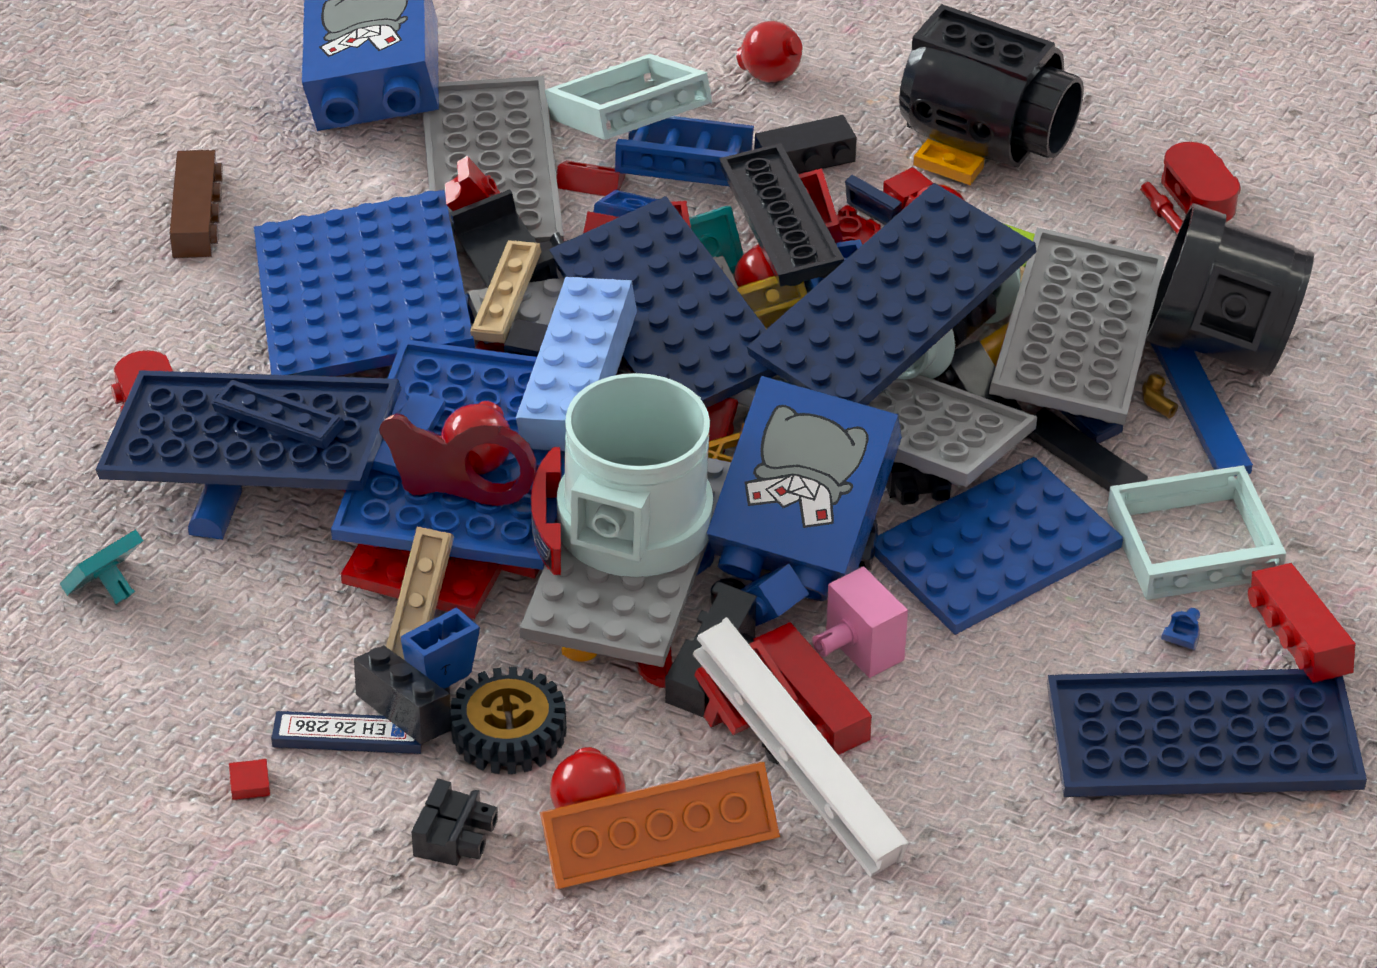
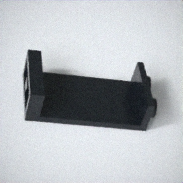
M510 189L450 212L455 236L487 288L491 283L508 240L536 243L516 212L513 194ZM549 250L541 251L529 283L558 279L555 260Z

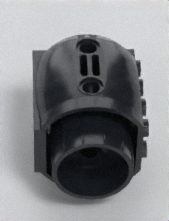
M941 4L912 37V51L907 60L900 86L899 108L901 115L907 121L908 128L934 141L984 157L985 159L1019 167L1030 153L1046 158H1054L1061 153L1076 126L1083 102L1084 85L1079 76L1064 71L1063 54L1060 49L1055 47L1054 42Z

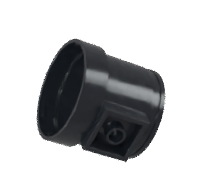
M1193 203L1182 222L1164 267L1145 341L1175 352L1182 346L1247 370L1253 369L1269 377L1285 349L1300 311L1312 272L1314 252L1295 248L1292 244L1226 222V214Z

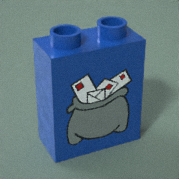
M304 0L302 85L317 131L439 110L438 19L432 0Z
M761 376L706 533L714 555L721 556L717 565L718 568L734 577L754 581L759 579L762 569L774 571L790 564L809 593L805 598L826 601L828 598V584L857 570L902 439L898 414Z

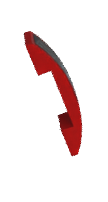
M553 447L542 460L534 478L531 494L534 542L542 561L553 575H561V523H547V498H557V491L561 481L560 447Z

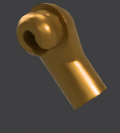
M1152 373L1148 376L1147 382H1144L1142 386L1144 402L1147 406L1167 418H1172L1177 412L1178 404L1164 396L1162 388L1166 384L1165 378L1159 374Z

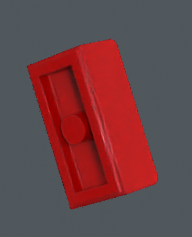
M566 160L558 165L556 178L558 189L606 196L614 190L620 191L626 174L615 172V168Z

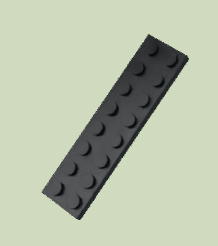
M781 143L719 158L721 170L780 287L786 285L796 286L803 281L818 277L826 278L844 262L840 250Z

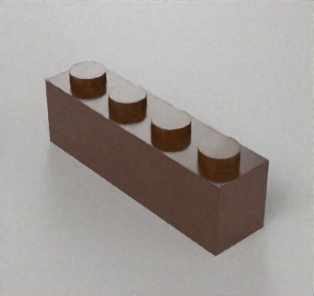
M215 150L177 151L169 232L173 258L212 257L213 244H218V225L214 223H220V206L216 202L222 201L221 183L218 182H223V164L217 163Z

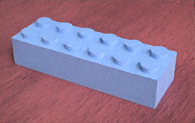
M565 277L516 416L519 435L530 444L531 449L551 450L553 447H560L561 451H565L566 413L573 398L588 385L616 375L637 312L631 280Z

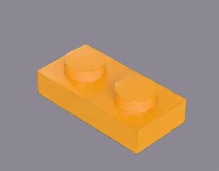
M927 139L914 155L913 166L971 185L983 170L985 158Z

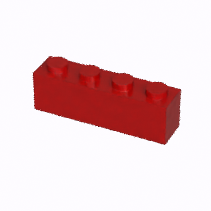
M1292 563L1252 571L1251 587L1248 588L1249 602L1263 616L1266 626L1272 628L1279 637L1282 647L1288 649L1295 658L1298 668L1304 670L1313 683L1354 673L1356 643Z
M791 622L753 639V642L758 639L761 641L798 698L797 705L838 755L870 740L871 713Z

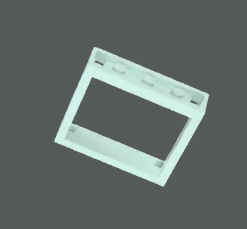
M648 54L545 90L551 120L603 140L712 103L707 72L653 54ZM650 73L651 80L645 82L644 74ZM610 120L611 129L607 130L606 123Z
M1244 465L1110 486L1107 513L1115 530L1123 537L1122 547L1146 600L1248 584L1252 580V571L1285 564L1286 551ZM1233 499L1256 546L1255 548L1152 564L1130 515Z

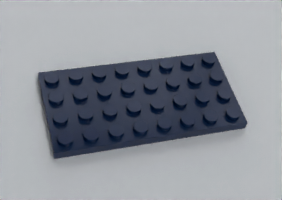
M933 183L747 346L748 355L793 385L868 405L1037 252L1036 243L938 184Z
M667 196L548 249L554 257L556 268L564 279L565 277L632 281L637 312L621 358L631 373L657 375L676 381L689 388L698 397H701L706 408L759 384L761 376L772 378L777 375L748 355L747 346L766 330L765 326Z
M139 370L95 470L99 479L363 491L383 439L379 432L380 425L386 418L392 415L401 386L398 379ZM231 380H235L341 416L345 426L328 447L322 449L215 412L212 402Z
M1300 669L1048 675L1047 689L1063 797L1365 790L1367 778L1343 676L1313 683L1304 670Z

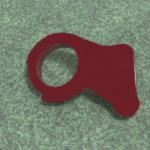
M396 413L386 418L379 428L381 436L391 451L394 463L401 476L403 488L412 495L441 492L481 504L508 505L519 501L526 495L535 478L537 464L530 444L516 431L504 426L481 425L471 427L455 436L448 443L440 435L416 427L402 414ZM484 443L498 444L505 447L516 457L520 465V476L514 481L505 484L487 481L474 471L470 463L469 451L475 446Z

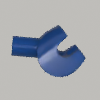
M1189 608L1186 612L1179 611L1172 614L1168 627H1165L1161 639L1195 651L1200 636L1198 624L1200 618L1199 610Z

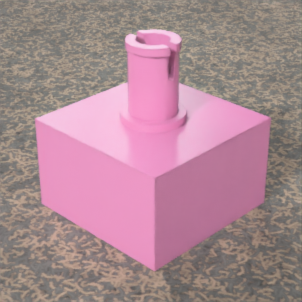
M863 566L828 584L826 631L813 636L814 648L817 653L820 652L821 657H826L831 652L840 648L871 678L904 661L908 609Z

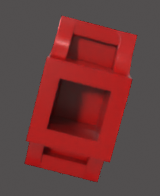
M468 156L457 161V177L445 183L446 205L452 211L500 193L493 178L490 175L485 176Z

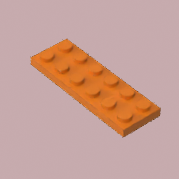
M765 762L752 763L540 812L553 879L557 889L780 837Z

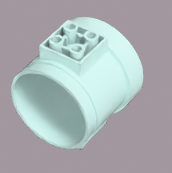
M640 373L610 376L588 385L573 398L566 413L565 474L559 483L557 491V523H561V540L568 551L578 560L590 567L613 575L647 577L678 569L699 555L709 540L706 533L712 519L713 493L707 479L710 429L708 411L701 397H698L689 388L676 381L657 375Z

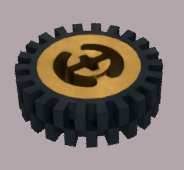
M501 667L493 668V677L489 678L485 671L478 673V683L469 678L465 681V689L459 687L456 691V698H452V742L455 744L458 754L464 753V760L469 764L476 760V768L484 771L488 763H490L491 773L500 774L501 766H507L508 774H516V765H522L524 772L532 770L533 760L541 767L546 764V755L553 759L557 755V747L562 748L564 744V737H566L567 733L564 696L561 690L557 691V685L553 681L547 683L546 676L541 673L533 680V670L525 668L522 676H519L517 674V667H509V675H502ZM505 711H510L513 729H506Z

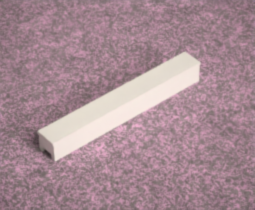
M726 617L721 623L699 634L697 640L702 647L694 651V657L870 878L892 864L901 862L909 842L730 620Z

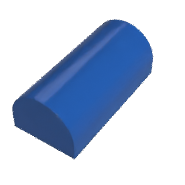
M205 484L188 525L189 535L223 540L242 493V485Z

